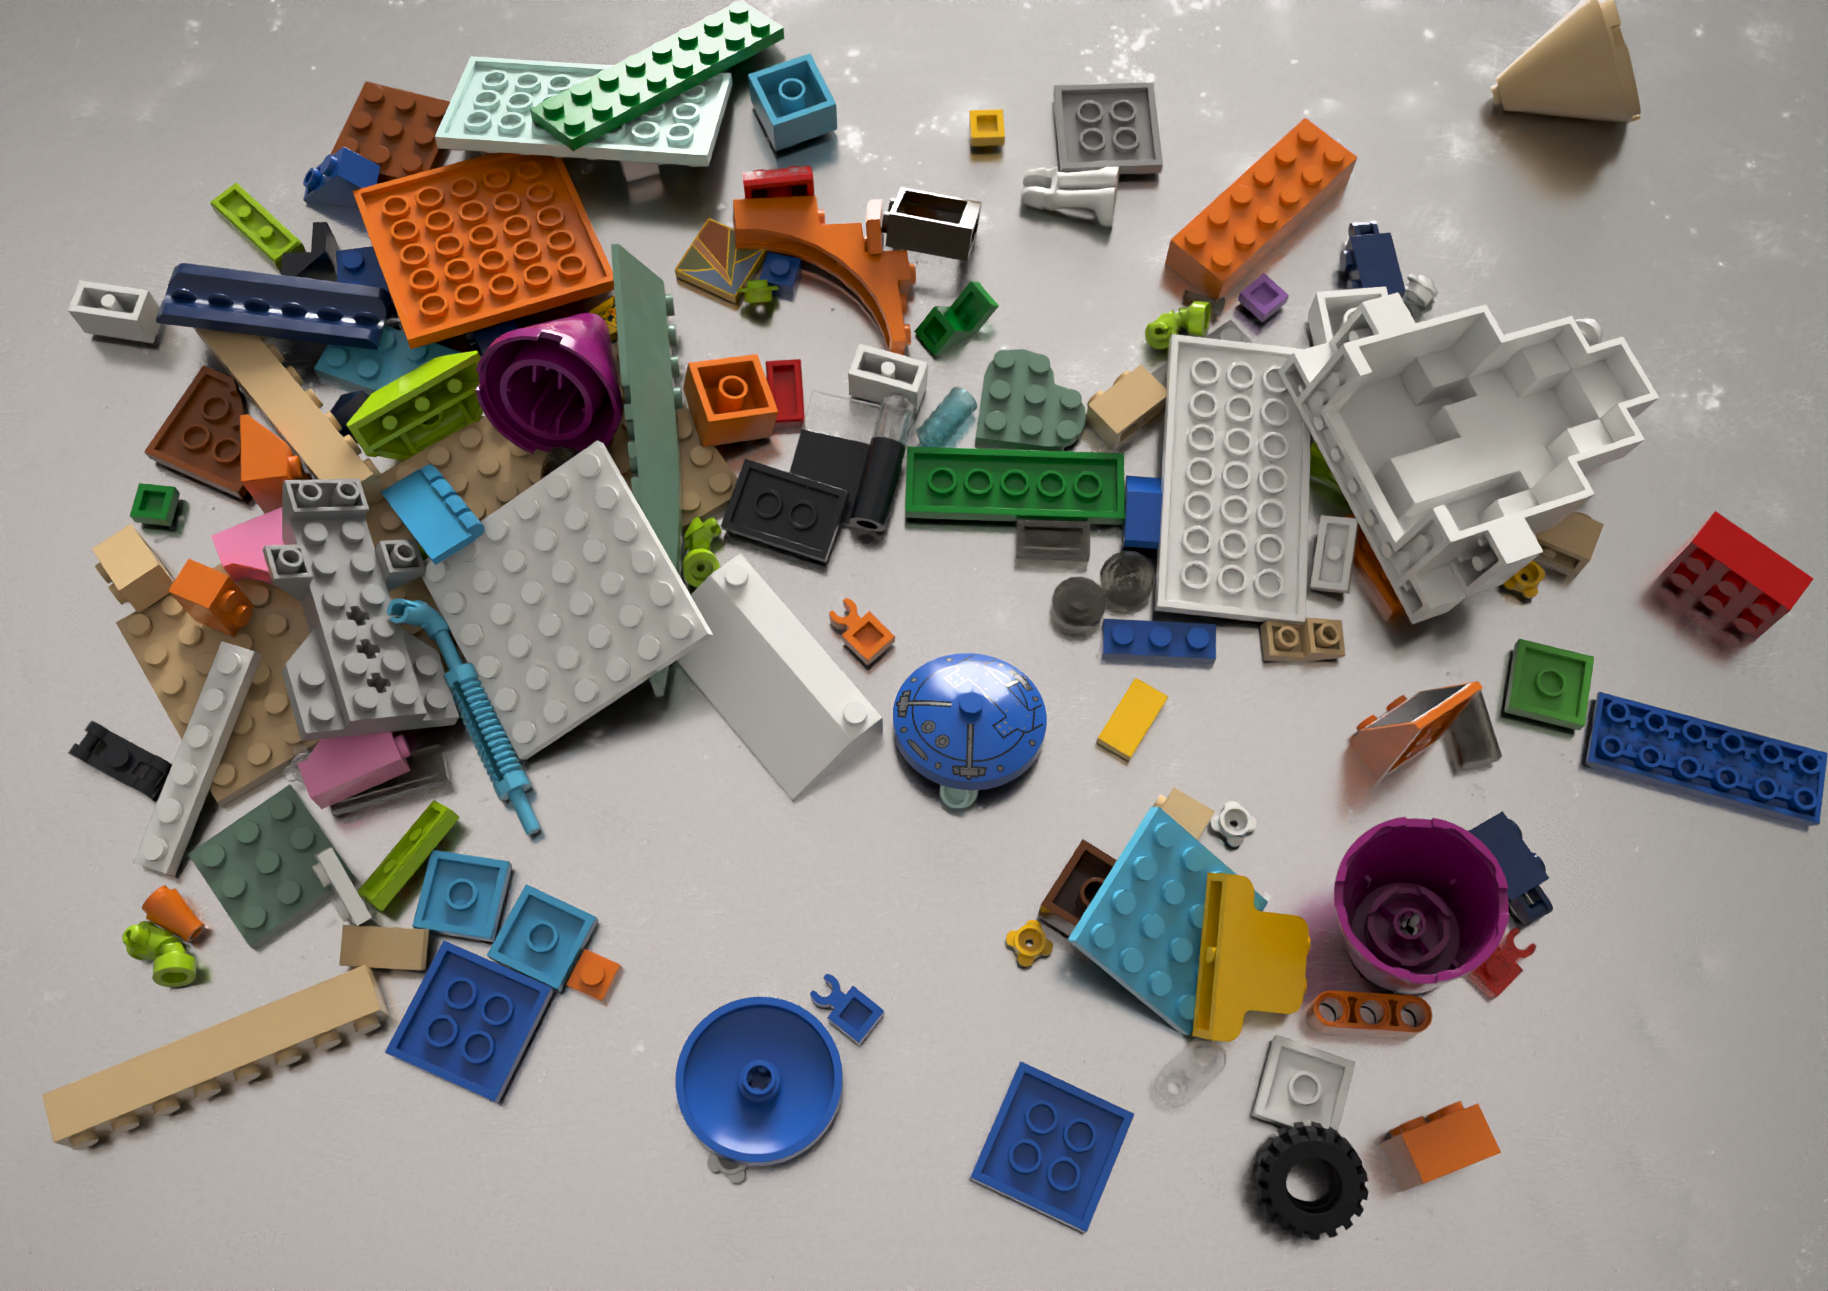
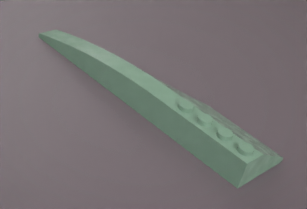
M611 244L620 374L626 404H624V414L629 440H631V442H627L631 472L634 473V476H631L632 494L680 576L683 536V486L677 409H683V397L681 387H675L674 378L681 377L679 357L672 356V347L678 346L676 325L669 324V316H675L673 294L666 295L664 281L620 244ZM669 665L651 677V685L655 697L664 695Z

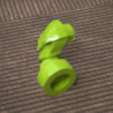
M1194 301L1189 307L1178 308L1176 313L1172 309L1169 313H1163L1153 323H1148L1145 329V338L1148 344L1159 350L1168 349L1171 335H1179L1181 327L1186 328L1190 336L1205 337L1211 320L1210 302Z
M697 516L690 523L684 536L685 551L689 549V553L682 561V572L686 581L696 588L709 575L720 568L717 557L711 552V541H713L712 538L721 535L722 529L713 517L702 522L700 517Z
M142 921L137 925H131L124 931L122 940L130 957L138 960H154L152 979L156 984L165 987H181L192 983L196 979V959L187 954L184 946L181 944V939L173 936L172 932L161 929L149 921Z

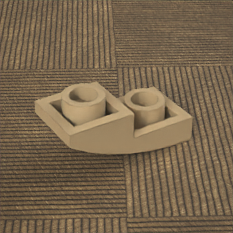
M1306 618L1305 623L1302 625L1266 620L1260 626L1264 661H1317L1342 658L1346 655L1341 620Z
M343 925L339 966L360 967L366 964L370 968L426 970L429 929Z

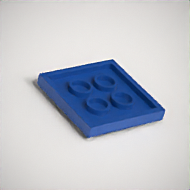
M443 940L385 1053L498 1104L554 989Z
M1020 1061L970 1179L1086 1233L1134 1113Z

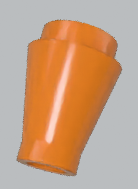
M166 885L155 890L142 905V910L147 914V920L181 937L187 943L194 940L205 927V924L198 919L178 890H171Z

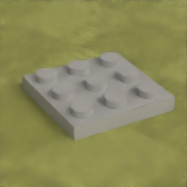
M1153 82L1054 85L1053 97L1060 172L1092 171L1105 167H1119V174L1162 172L1163 160Z

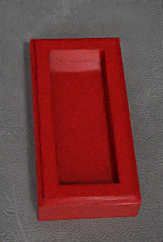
M801 359L765 361L766 379L778 410L773 429L805 427Z

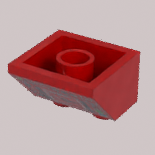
M789 166L772 170L758 169L753 172L742 173L745 199L815 196L811 166Z

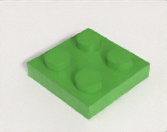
M1519 639L1514 646L1504 712L1580 731L1585 726L1594 657Z

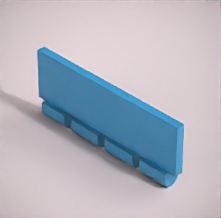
M432 464L416 470L381 492L385 500L435 565L474 542L485 531L484 525Z

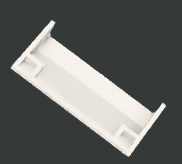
M740 553L709 575L691 594L713 636L677 659L676 662L793 802L883 733V717Z

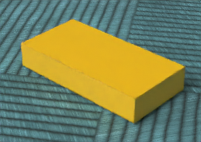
M1135 677L1096 742L1130 761L1169 696Z

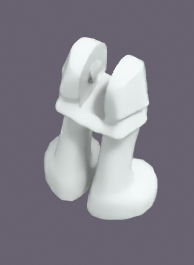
M1045 167L1028 170L1025 172L1023 185L1026 188L1021 191V203L1040 210L1044 208L1049 211L1062 208L1090 209L1096 213L1100 225L1113 227L1119 167H1105L1100 170L1072 173L1058 172L1057 167L1048 170ZM1064 188H1083V189H1093V190L1065 191V190H1059V189H1064Z

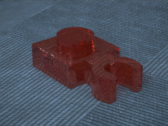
M1518 928L1512 929L1503 937L1501 942L1502 948L1497 946L1493 954L1482 965L1467 974L1492 1000L1497 998L1523 971L1515 961L1526 959L1536 950L1534 943L1527 946L1524 950H1520L1514 945V938L1521 932Z

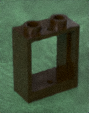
M901 187L897 198L890 199L888 212L885 211L881 230L882 233H887L885 246L968 261L978 231L982 202Z

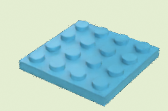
M1150 807L1069 936L1068 941L1179 1033L1190 1035L1194 1022L1207 872L1237 874L1160 807ZM1255 891L1254 906L1257 910L1263 911L1268 901Z

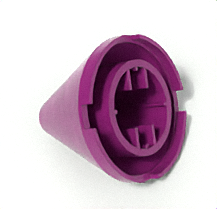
M582 313L507 332L490 344L477 365L476 372L479 373V385L476 388V394L484 414L507 440L526 452L534 454L539 449L556 454L554 461H568L597 440L604 443L606 447L620 425L623 403L607 323L596 314Z

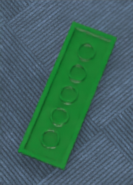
M907 446L905 518L1123 525L1125 520L1124 453Z

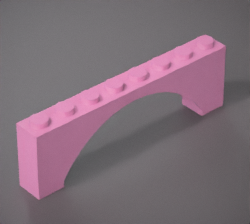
M282 507L211 535L223 568L235 582L242 579H250L274 585L270 578L263 548L268 545H284L282 539ZM392 731L320 739L307 760L297 764L310 798L321 809H324L411 771L406 758L412 754L403 734L397 736L396 732Z

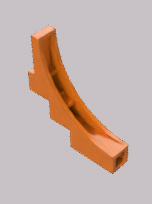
M816 196L733 199V228L736 249H765L791 255L812 263L835 276L859 297L873 315L883 335L886 350L904 356L905 346L911 345V329L909 324H904L903 315H906L907 312L906 299L909 296L910 285H915L916 283L915 264H909L907 250L882 251V254H870L868 252L867 236L863 237L862 223L825 224L824 209L818 210Z

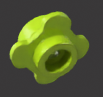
M767 279L748 280L747 288H738L737 292H744L745 303L772 301V290H778V286H768Z

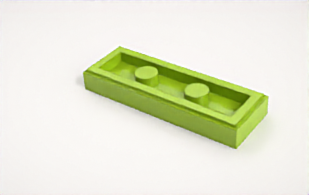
M237 182L210 202L213 210L278 270L282 268L283 253H300L305 250L302 242Z
M432 801L357 891L359 896L380 911H383L460 816L437 801Z

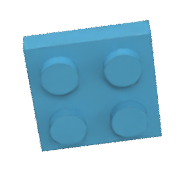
M433 850L430 855L412 927L429 929L431 933L494 942L512 864L509 861Z
M526 884L486 956L499 964L561 992L599 920L596 916Z

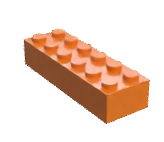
M1304 118L1170 240L1165 264L1217 305L1348 183L1357 156L1307 118Z

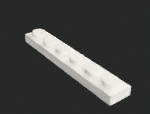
M223 641L221 642L133 863L164 874L176 875L262 657L261 654Z

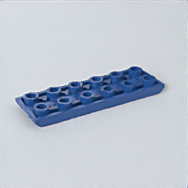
M1598 692L1586 763L1591 768L1799 825L1817 826L1820 824L1828 753Z

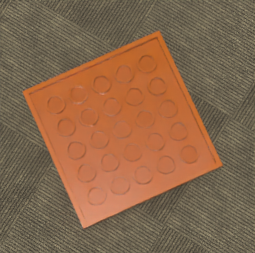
M497 152L353 191L356 204L410 349L614 290L613 271L562 158Z

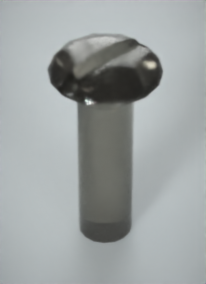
M1185 290L1183 294V300L1191 303L1194 301L1210 302L1211 309L1214 310L1216 317L1223 311L1225 305L1224 297L1216 300Z

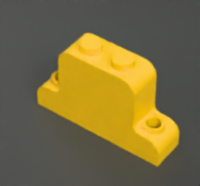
M1207 872L1192 1036L1212 1041L1231 1042L1235 1040L1242 1031L1243 1019L1247 1011L1281 1014L1297 1012L1303 1003V996L1307 990L1305 973L1311 942L1306 921L1297 915L1257 910L1254 906L1255 891L1253 884L1247 877L1242 875Z

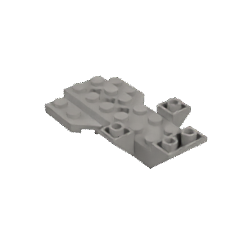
M360 479L284 480L282 485V539L284 545H268L263 548L272 583L302 603L310 634L287 661L282 670L301 741L455 725L459 718L451 690L443 676L445 672L438 651L400 628L399 623L392 622L389 618L393 615H387V607L391 602L389 591L423 576L426 572L416 539L379 541L376 548H374L365 520L369 507Z

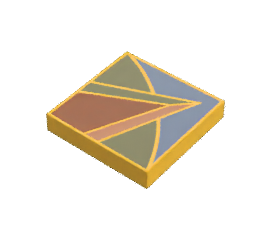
M708 218L675 268V275L724 299L737 303L743 292H737V289L747 287V281L753 278L769 251L765 249H736L734 229Z

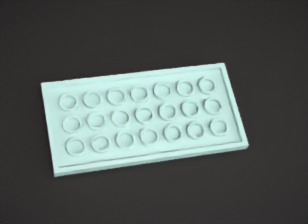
M470 57L437 130L435 140L437 148L453 149L455 151L471 150L488 153L545 155L556 158L574 157L589 160L604 159L622 162H648L658 165L677 164L691 167H708L732 88L731 73H719L598 139L572 151L532 121L530 108L612 66Z

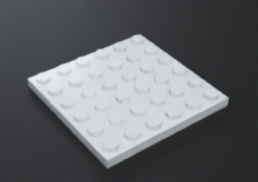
M598 440L480 521L484 525L485 531L474 542L437 565L429 557L423 561L426 572L421 577L447 622L468 663L473 664L479 676L477 681L482 682L480 687L485 688L484 693H487V699L491 701L490 705L494 707L493 711L497 713V718L500 720V724L503 726L519 759L527 760L713 636L604 443Z

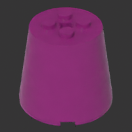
M1405 816L1382 822L1367 830L1350 846L1337 871L1334 884V907L1348 955L1356 969L1368 981L1389 992L1420 994L1469 974L1493 954L1501 942L1509 920L1508 885L1497 859L1483 842L1472 833L1442 819L1434 817L1432 820L1420 818L1406 819ZM1401 925L1403 928L1407 925L1413 927V934L1408 933L1406 935L1401 932Z

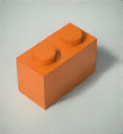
M191 559L187 560L168 590L196 622L235 638L240 628L247 625L254 607L229 575Z

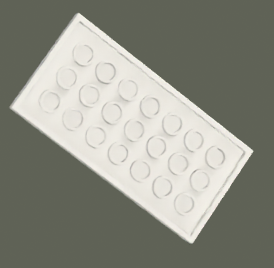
M1176 334L1171 335L1168 351L1161 480L1162 507L1154 611L1256 622L1268 620L1297 625L1305 623L1311 432L1278 372L1293 352L1303 349Z

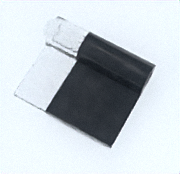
M812 390L789 473L849 491L850 496L840 522L841 525L874 532L884 531L916 407L911 403L910 398L901 394H891L890 397L883 398L881 404L878 405Z

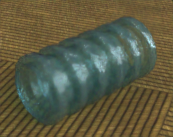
M953 387L949 392L950 395L944 397L943 402L939 403L936 410L932 411L930 418H927L923 422V426L917 429L918 439L925 447H944V444L950 441L951 436L957 433V428H961L964 421L968 420L971 413L975 412L977 403L967 390Z

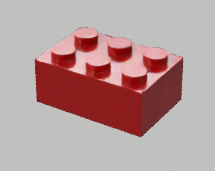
M1716 511L1685 542L1662 572L1676 586L1686 589L1702 600L1706 607L1719 612L1732 621L1740 631L1750 634L1756 639L1792 609L1814 579Z

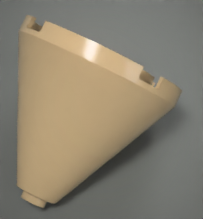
M1582 0L1496 77L1497 85L1491 87L1495 105L1503 104L1504 111L1623 124L1640 120L1639 114H1641L1636 81L1628 47L1624 42L1620 28L1621 21L1615 1Z

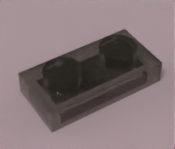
M1017 519L1015 559L1089 562L1090 522Z
M1480 691L1449 727L1461 768L1497 762L1502 757L1483 694Z

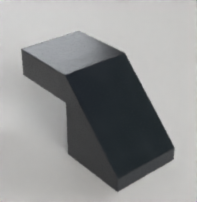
M313 222L311 252L283 253L281 275L325 280L335 271L337 241L327 222Z

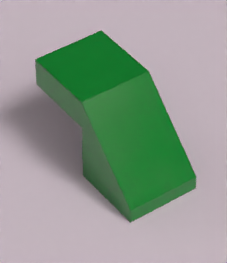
M970 281L950 307L934 306L914 332L934 356H940L977 333L999 305L979 281Z

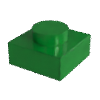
M139 483L130 517L137 523L171 526L180 492L173 486Z

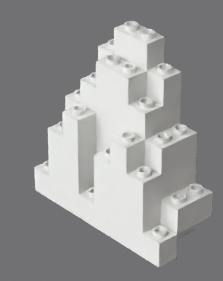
M1399 293L1362 302L1329 343L1293 352L1278 371L1412 624L1447 613L1467 596L1502 585L1540 555L1543 550L1535 534L1556 527L1595 495L1584 473L1590 468L1625 457L1645 439L1632 418L1639 416L1659 399L1658 394L1624 337L1589 346L1572 316L1503 335L1486 304L1415 323Z

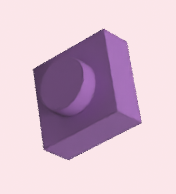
M1263 273L1240 292L1238 301L1263 322L1287 303L1289 295Z

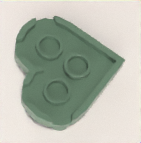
M1002 349L997 351L984 375L975 444L1016 450L1064 451V447L1072 445L1076 440L1079 441L1086 424V411L1082 403V396L1077 390L1055 384L1054 372L1050 367L1049 358L1044 354H1037L1025 349Z

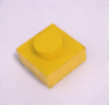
M1003 109L969 110L971 146L1004 145Z

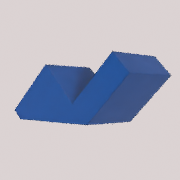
M1126 475L1125 520L1122 529L1124 546L1158 549L1162 507V478Z

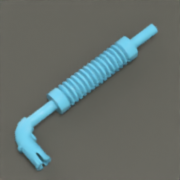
M402 598L392 600L387 607V615H393L389 618L392 622L420 626L431 640L436 641L449 669L443 676L451 690L457 711L460 712V718L463 719V724L466 725L465 728L469 731V737L472 738L471 741L475 744V750L478 751L477 754L481 757V763H484V769L487 770L486 773L490 776V782L493 783L498 799L500 801L510 799L526 835L538 832L541 827L524 793L531 787V783L526 772L522 770L523 766L519 763L520 760L516 757V752L513 751L514 748L510 744L511 742L507 738L500 720L497 718V713L493 711L494 707L490 705L491 701L487 699V693H484L485 688L480 687L482 682L477 681L479 676L473 664H463L449 634L451 631L444 617L433 607L421 600L409 601Z

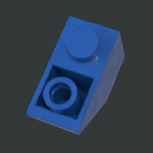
M342 147L333 155H327L319 166L308 170L303 181V186L306 187L303 201L309 204L358 207L353 191L376 185L380 166L352 150Z

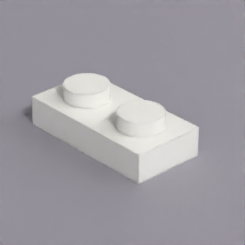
M1321 515L1310 584L1312 590L1349 594L1359 523L1356 518Z
M328 847L315 854L314 857L318 863L312 866L313 871L323 887L329 884L332 886L338 897L332 901V904L342 921L345 922L350 919L354 925L358 926L372 918L332 847Z

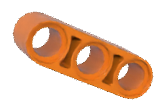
M1336 990L1324 991L1310 1002L1305 1013L1308 1025L1317 1033L1389 1039L1413 1038L1429 1027L1433 1016L1429 1004L1421 997L1414 995ZM1325 1003L1333 1007L1336 1013L1335 1021H1327L1321 1016L1319 1011L1320 1004ZM1361 1006L1369 1007L1376 1014V1024H1369L1363 1020L1360 1014ZM1402 1009H1408L1414 1013L1417 1020L1416 1027L1409 1026L1403 1021L1401 1017Z

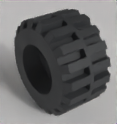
M1311 1121V1126H1305L1303 1122L1293 1123L1294 1128L1286 1130L1285 1126L1277 1130L1279 1135L1274 1140L1269 1137L1264 1143L1266 1149L1264 1153L1259 1152L1257 1158L1259 1166L1258 1169H1255L1257 1188L1270 1216L1274 1217L1276 1224L1283 1230L1287 1227L1292 1235L1300 1238L1303 1233L1308 1234L1310 1240H1320L1321 1233H1327L1328 1237L1332 1238L1338 1236L1335 1229L1342 1225L1347 1231L1354 1225L1351 1221L1352 1216L1355 1214L1360 1217L1364 1210L1361 1205L1362 1199L1367 1200L1368 1189L1365 1186V1182L1368 1181L1367 1172L1363 1168V1162L1345 1137L1340 1136L1338 1131L1330 1126L1328 1129L1323 1128L1321 1123ZM1319 1158L1329 1162L1335 1170V1180L1332 1188L1325 1196L1313 1201H1304L1293 1197L1286 1186L1290 1170L1304 1159Z

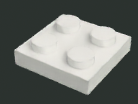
M1279 1035L1274 1036L1252 1116L1282 1127L1285 1126L1288 1129L1294 1128L1293 1123L1303 1122L1305 1126H1311L1312 1121L1321 1123L1323 1128L1328 1129L1330 1126L1338 1131L1356 1062Z

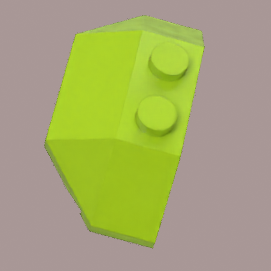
M477 351L435 357L373 392L346 424L366 456L407 460L474 422H479L483 414L476 394V388L479 385V373L476 372V368L481 359Z

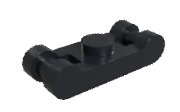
M91 721L84 730L87 732L79 745L75 743L68 754L152 800L159 790L156 786L164 775L168 776L172 764L109 731L102 725ZM102 741L108 746L99 757L93 752ZM146 766L150 767L142 779L138 778Z

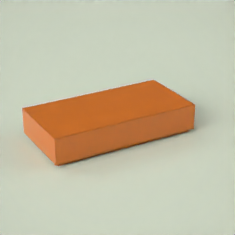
M870 200L867 207L866 233L868 252L870 254H882L884 233L881 230L883 220L882 200Z

